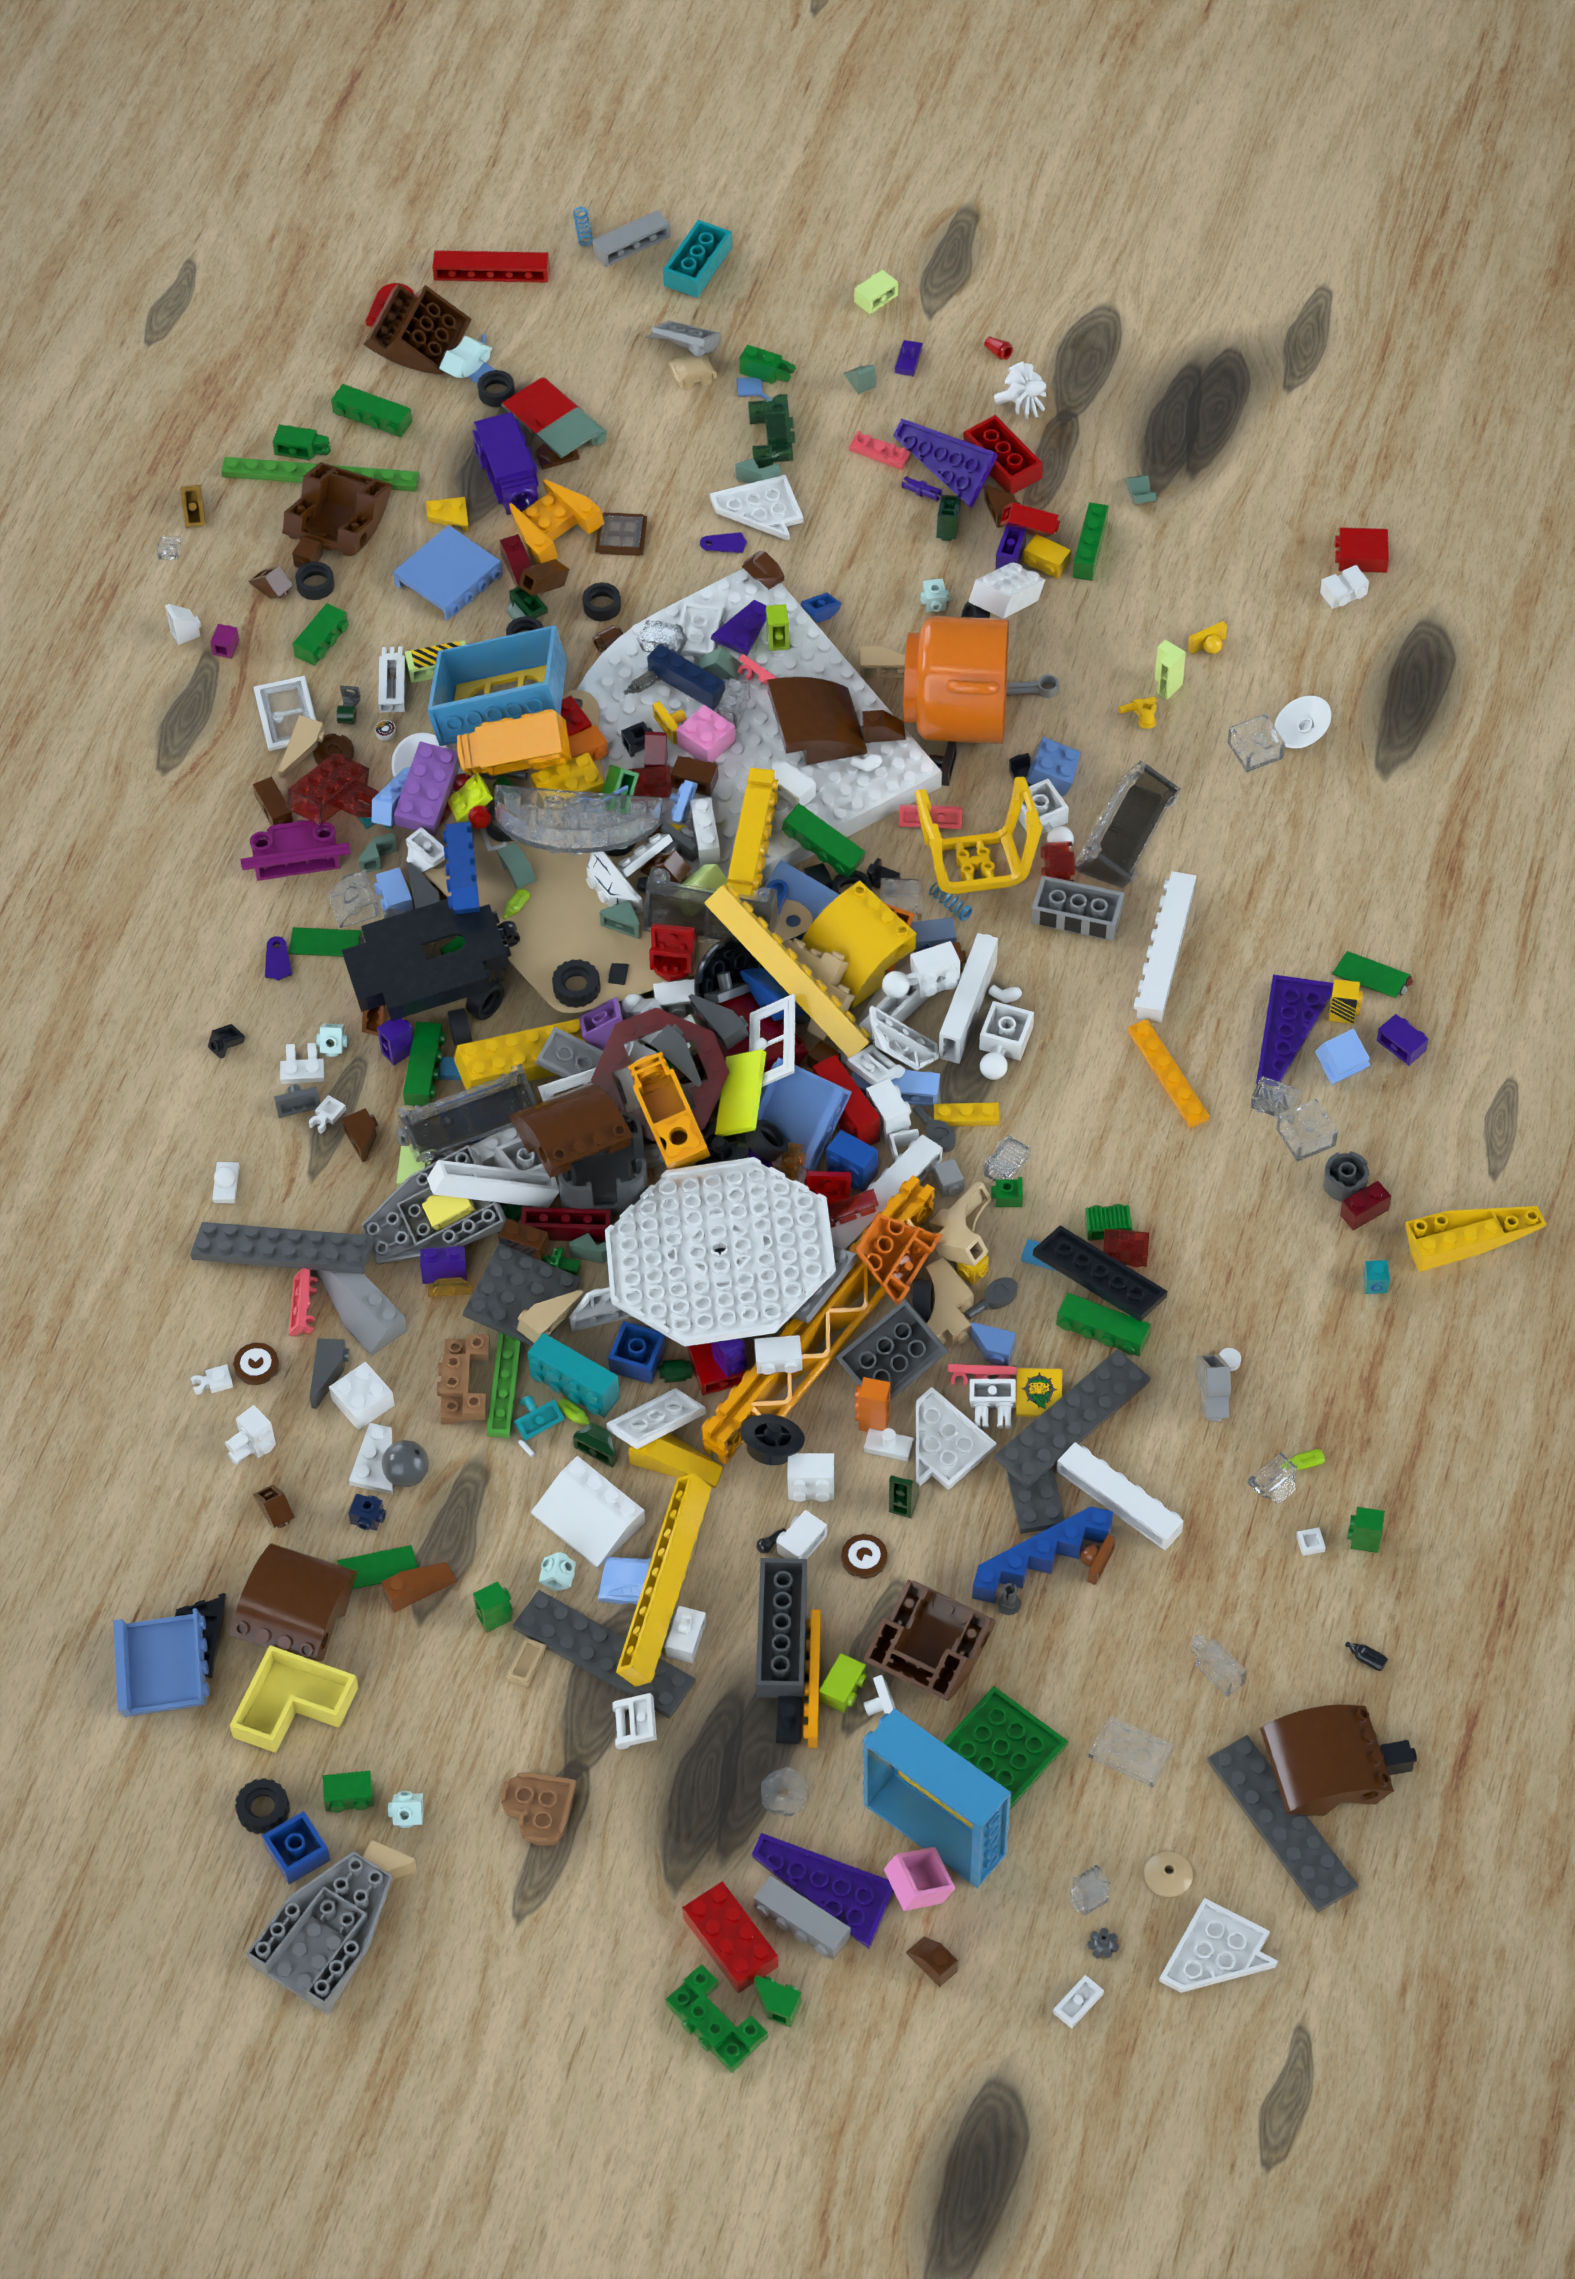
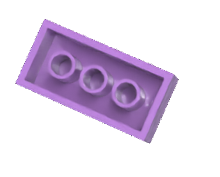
M419 742L394 813L395 825L415 831L422 827L430 835L436 836L460 767L457 751Z

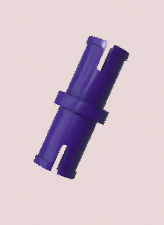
M905 476L903 479L906 482L902 481L901 484L903 489L913 491L920 497L926 496L939 501L940 497L937 495H942V489L930 486L925 481L914 480L908 476Z

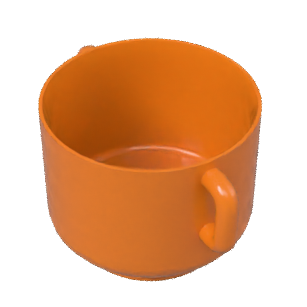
M934 616L923 622L920 633L908 632L904 672V723H915L920 737L928 741L1003 744L1007 693L1009 619Z

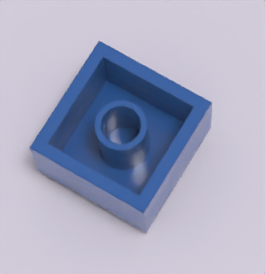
M840 1130L826 1148L827 1172H850L852 1176L850 1187L864 1192L878 1174V1150Z
M623 1321L608 1356L609 1371L652 1384L667 1348L666 1335L657 1330Z
M304 1811L262 1835L266 1850L289 1885L331 1860L327 1846Z

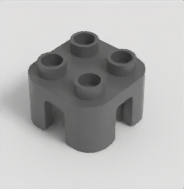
M620 1111L633 1135L629 1147L611 1154L605 1149L573 1162L569 1171L558 1175L562 1208L611 1210V1216L621 1215L631 1204L635 1205L641 1199L640 1195L648 1188L642 1127L635 1115Z

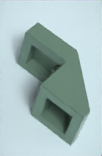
M754 458L735 464L736 479L748 484L781 476V469L778 463L761 469L758 468Z
M1148 475L1124 478L1133 503L1140 504L1157 500L1156 493L1150 490Z
M394 833L377 836L371 840L358 858L361 874L381 870L380 856L398 851Z
M516 842L496 850L504 870L509 871L516 889L537 881L528 859Z
M589 1233L569 1242L570 1255L573 1258L601 1264L607 1262L606 1241L596 1245Z

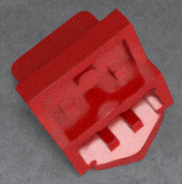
M652 924L651 948L649 950L650 969L654 970L659 977L667 982H674L691 974L698 944V935L695 934V928Z
M807 1171L804 1185L809 1187V1190L817 1195L820 1193L827 1198L830 1225L836 1224L841 1214L846 1209L849 1210L851 1173Z

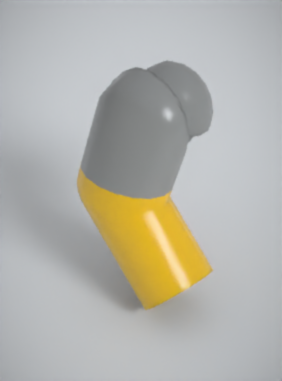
M670 823L671 826L693 841L695 834L687 826Z

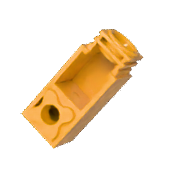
M552 709L539 713L521 715V718L514 720L513 718H504L499 721L484 722L480 724L481 726L475 727V732L457 735L459 762L462 770L469 776H474L477 773L479 775L489 773L492 777L531 768L542 770L547 767L562 766L566 764V761L572 760L566 720Z
M659 1052L645 1056L629 1065L628 1069L635 1083L632 1087L668 1170L684 1168L710 1157L707 1145L673 1068L669 1069L663 1053Z

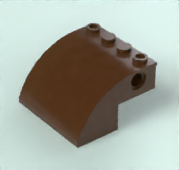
M320 462L303 476L301 498L284 511L282 533L289 535L292 539H301L304 536L321 542V546H324L327 550H337L346 556H354L369 542L375 533L386 509L392 484Z
M594 1083L585 1084L509 1115L528 1154L536 1151L550 1178L569 1171L573 1162L605 1149L611 1154L629 1147L633 1138L629 1127L613 1100L600 1086Z
M271 1543L261 1554L248 1577L237 1605L229 1635L267 1648L271 1645L316 1662L323 1661L336 1617L345 1616L357 1571Z
M908 1579L890 1618L886 1619L883 1617L863 1660L945 1701H949L973 1669L997 1620L914 1580Z
M1339 1704L1313 1707L1285 1715L1260 1728L1287 1814L1325 1816L1340 1803L1376 1805L1390 1793L1394 1792L1391 1778L1384 1762V1756L1381 1753L1377 1735L1374 1732L1366 1706Z

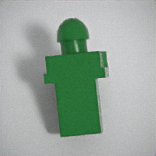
M562 1247L555 1248L552 1257L545 1255L543 1262L575 1276H578L581 1268V1261L566 1258L564 1256V1248Z

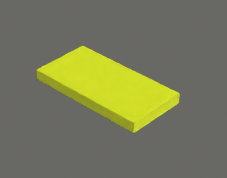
M763 1049L726 1057L725 1063L729 1070V1075L720 1096L715 1131L717 1136L724 1137L756 1130L766 1052Z

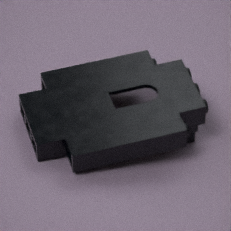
M448 899L362 925L361 929L366 943L341 950L361 1012L386 1005L391 1021L491 990L489 981H492L491 971L494 972L497 983L504 981L503 972L506 971L507 966H510L508 957L511 956L508 944H503V940H506L502 927H497V924L500 923L497 912H492L490 904L480 907V912L454 915V911L449 909ZM452 936H461L465 939V945L461 949L426 960L422 948L423 945Z

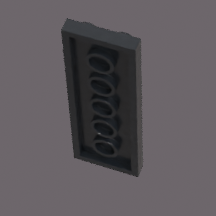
M1061 1225L1033 1249V1256L1140 1322L1167 1298V1290Z

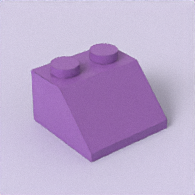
M617 996L579 1016L582 1036L586 1043L602 1051L605 1049L615 1024L623 1020Z

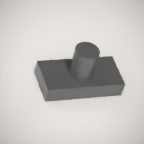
M667 822L661 827V834H669L673 840L672 843L661 850V853L676 850L691 862L698 858L696 843Z
M726 971L717 974L719 989L705 993L703 996L704 999L713 1003H721L751 991L749 983L732 984L730 972Z
M293 1084L288 1087V1093L274 1096L279 1118L315 1110L320 1105L317 1087L301 1090L299 1085Z

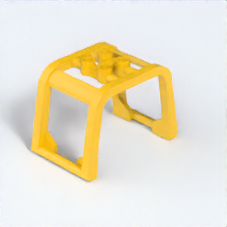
M1015 777L1011 803L1005 825L1002 829L993 833L942 839L937 823L933 824L929 813L931 812V803L927 790L915 791L923 839L927 847L930 848L937 883L943 892L960 894L1015 886L1026 879L1030 872L1043 827L1025 777ZM1024 800L1028 809L1025 818L1027 838L1020 861L1012 834L1014 833ZM1001 843L1011 871L1010 875L994 876L995 865L990 860V850L984 845ZM976 847V856L969 858V852L964 850V848ZM956 849V865L961 867L960 876L962 881H949L943 863L942 851ZM981 868V876L983 878L974 880V870Z

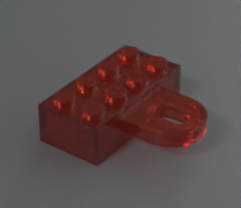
M335 752L288 788L286 809L319 825L325 823L340 810L357 817L367 818L372 817V799L379 791L368 786L370 768Z

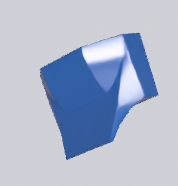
M824 593L802 601L800 606L817 623L831 619L839 611L842 603L829 593Z

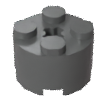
M1352 1151L1349 1154H1339L1338 1152L1332 1155L1325 1167L1324 1191L1333 1199L1342 1202L1366 1188L1369 1179L1367 1161L1361 1155Z

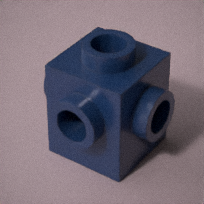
M356 1494L348 1513L350 1524L356 1525L363 1530L372 1529L377 1531L379 1524L384 1522L386 1516L382 1500L373 1495L364 1496Z

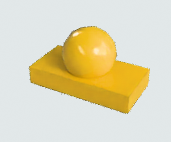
M1221 621L1190 635L1188 651L1193 654L1204 649L1209 654L1218 653L1223 646L1222 640L1226 639V623Z

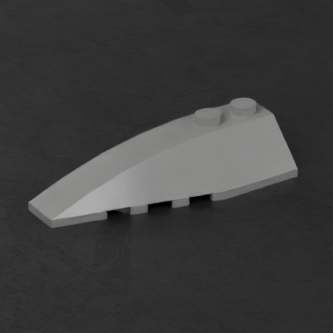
M316 1270L336 1311H338L344 1327L371 1356L407 1332L405 1317L364 1274Z

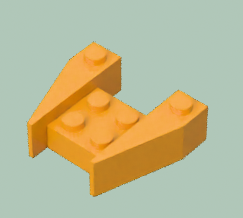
M546 479L542 480L546 495L521 512L512 503L509 504L513 520L529 556L537 564L558 558L553 541L576 524L588 535L604 525L601 509L591 499Z

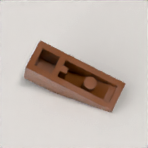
M442 1562L402 1571L382 1581L384 1596L395 1613L457 1581L447 1563Z

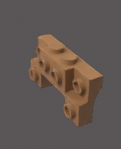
M467 1334L466 1339H445L443 1361L438 1363V1376H442L441 1382H437V1396H441V1424H454L467 1420H486V1393H470L471 1361H489V1334Z

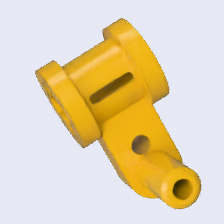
M1154 696L1145 699L1138 698L1132 700L1131 703L1119 706L1118 712L1123 714L1134 711L1139 716L1138 725L1141 728H1153L1156 726L1154 713L1157 711V699Z

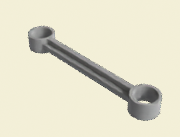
M1046 674L1041 676L1038 681L1007 683L1006 695L1039 693L1042 697L1051 698L1058 693V679L1053 675ZM1049 683L1054 685L1055 687L1052 689H1045L1042 687V685Z

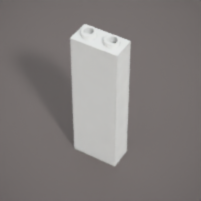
M977 933L939 1034V1059L960 1064L997 964L998 938Z

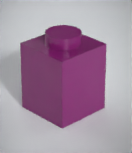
M217 625L210 641L213 655L232 659L240 641L237 627Z

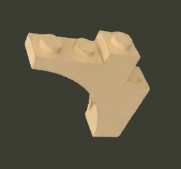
M796 938L793 941L785 939L783 946L786 949L791 948L798 957L796 959L801 965L803 963L812 970L811 976L816 981L818 979L821 980L827 987L826 992L830 996L835 995L842 1003L841 1008L847 1012L855 996L849 993L850 988L840 984L849 965L847 961L843 960L845 956L834 950L832 953L825 951L821 953L814 948L810 951L805 948L806 944ZM811 1018L807 1031L822 1040L832 1042V1039Z
M977 1181L949 1210L943 1208L928 1222L934 1233L943 1234L935 1247L940 1258L944 1257L947 1260L975 1266L988 1253L980 1235L974 1233L978 1217L992 1200L982 1182Z
M942 1257L925 1267V1280H931V1291L934 1299V1308L927 1324L943 1345L948 1341L953 1347L958 1343L966 1342L971 1336V1324L963 1314L974 1306V1294L947 1260Z

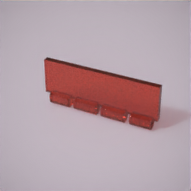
M874 1188L829 1204L830 1227H836L835 1221L838 1220L840 1224H844L857 1219V1213H860L861 1217L876 1212L875 1207L879 1206Z

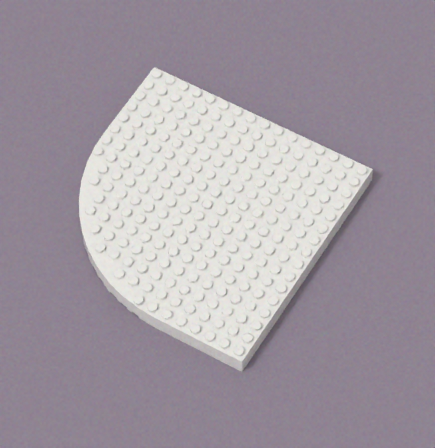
M741 569L633 625L630 630L620 636L600 655L579 685L577 690H584L590 693L599 704V730L608 742L609 755L602 759L605 780L610 765L639 773L628 813H620L633 822L637 835L647 844L650 842L649 839L651 837H646L643 834L639 820L640 811L646 806H653L659 811L662 825L666 822L684 825L694 833L691 809L685 824L672 820V809L676 802L670 801L669 798L671 793L678 794L679 789L671 787L670 774L678 756L698 759L677 744L673 745L667 737L668 763L666 778L645 777V750L635 753V756L631 758L622 744L621 730L643 721L653 732H664L653 718L652 704L658 701L662 703L669 714L682 709L687 719L703 706L702 703L648 672L647 656L656 648L653 634H657L658 645L660 644L659 635H662L664 646V636H667L669 649L671 650L669 636L673 637L674 642L684 602L724 608L721 626L753 600L767 606L786 604L789 620L790 649L769 651L765 623L747 657L777 678H820L848 687L862 735V711L884 710L892 714L782 583L768 590L759 580H755L744 569ZM716 642L715 649L724 648L742 665H745V663L739 660L742 654ZM680 655L699 666L700 657ZM746 670L743 675L739 674L736 682L721 679L725 681L726 698L713 711L735 725L736 742L712 762L718 765V780L711 797L695 793L693 800L711 798L721 863L715 864L718 865L727 879L750 767L775 770L785 761L789 765L795 766L806 777H811L816 783V796L804 807L846 838L899 810L900 804L908 805L916 801L915 791L926 789L927 794L940 788L942 771L906 729V740L865 743L867 754L858 755L857 757L865 759L871 755L878 754L883 759L882 764L878 768L869 772L850 765L853 757L806 765L803 751L786 754L770 697L767 694V685L757 679L759 677L757 673H755L751 681L746 679L745 677L748 674V670ZM574 699L581 708L583 702L580 699ZM780 797L778 798V804L774 805V809H776L775 820L771 821L770 824L772 825V835L767 840L769 841L768 854L764 856L766 858L765 870H762L760 873L763 874L762 882L768 880L780 860L794 866L815 855L813 852L805 850L795 839L787 837L782 831L783 820L795 807ZM678 852L691 867L690 873H695L703 866L699 865L698 858L691 862Z

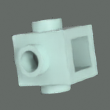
M943 578L923 581V592L920 593L921 604H925L926 612L947 610L950 594L949 589L945 590Z
M322 1024L320 1034H317L316 1045L320 1047V1053H326V1056L335 1057L339 1056V1053H342L345 1047H348V1035H345V1024Z
M560 1552L544 1557L541 1564L542 1569L539 1583L555 1592L571 1587L575 1575L576 1562Z
M401 1791L398 1794H394L392 1803H388V1816L393 1817V1825H399L401 1828L422 1825L424 1818L423 1793L412 1794L410 1791Z

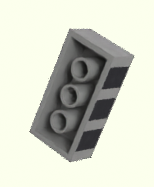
M1042 875L1032 907L1031 924L1114 941L1124 907L1125 893Z

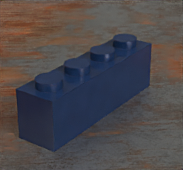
M659 644L647 656L648 672L710 709L714 710L726 698L725 681L665 646Z

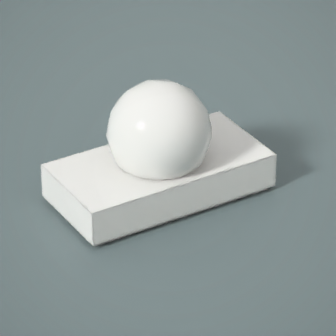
M217 1162L214 1174L213 1203L235 1204L240 1168L239 1162Z

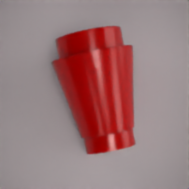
M991 336L984 342V346L1000 360L1009 359L1013 353V347L1010 342Z

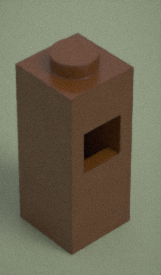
M556 559L523 569L518 586L532 596L554 590L565 585L570 569Z
M272 777L253 784L255 798L271 826L293 822L292 812Z

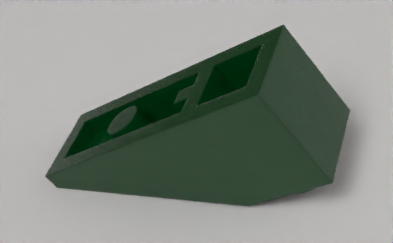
M941 495L937 515L936 538H941L943 541L956 539L961 498L959 496Z
M891 1475L889 1479V1512L911 1518L919 1498L920 1484L910 1479Z

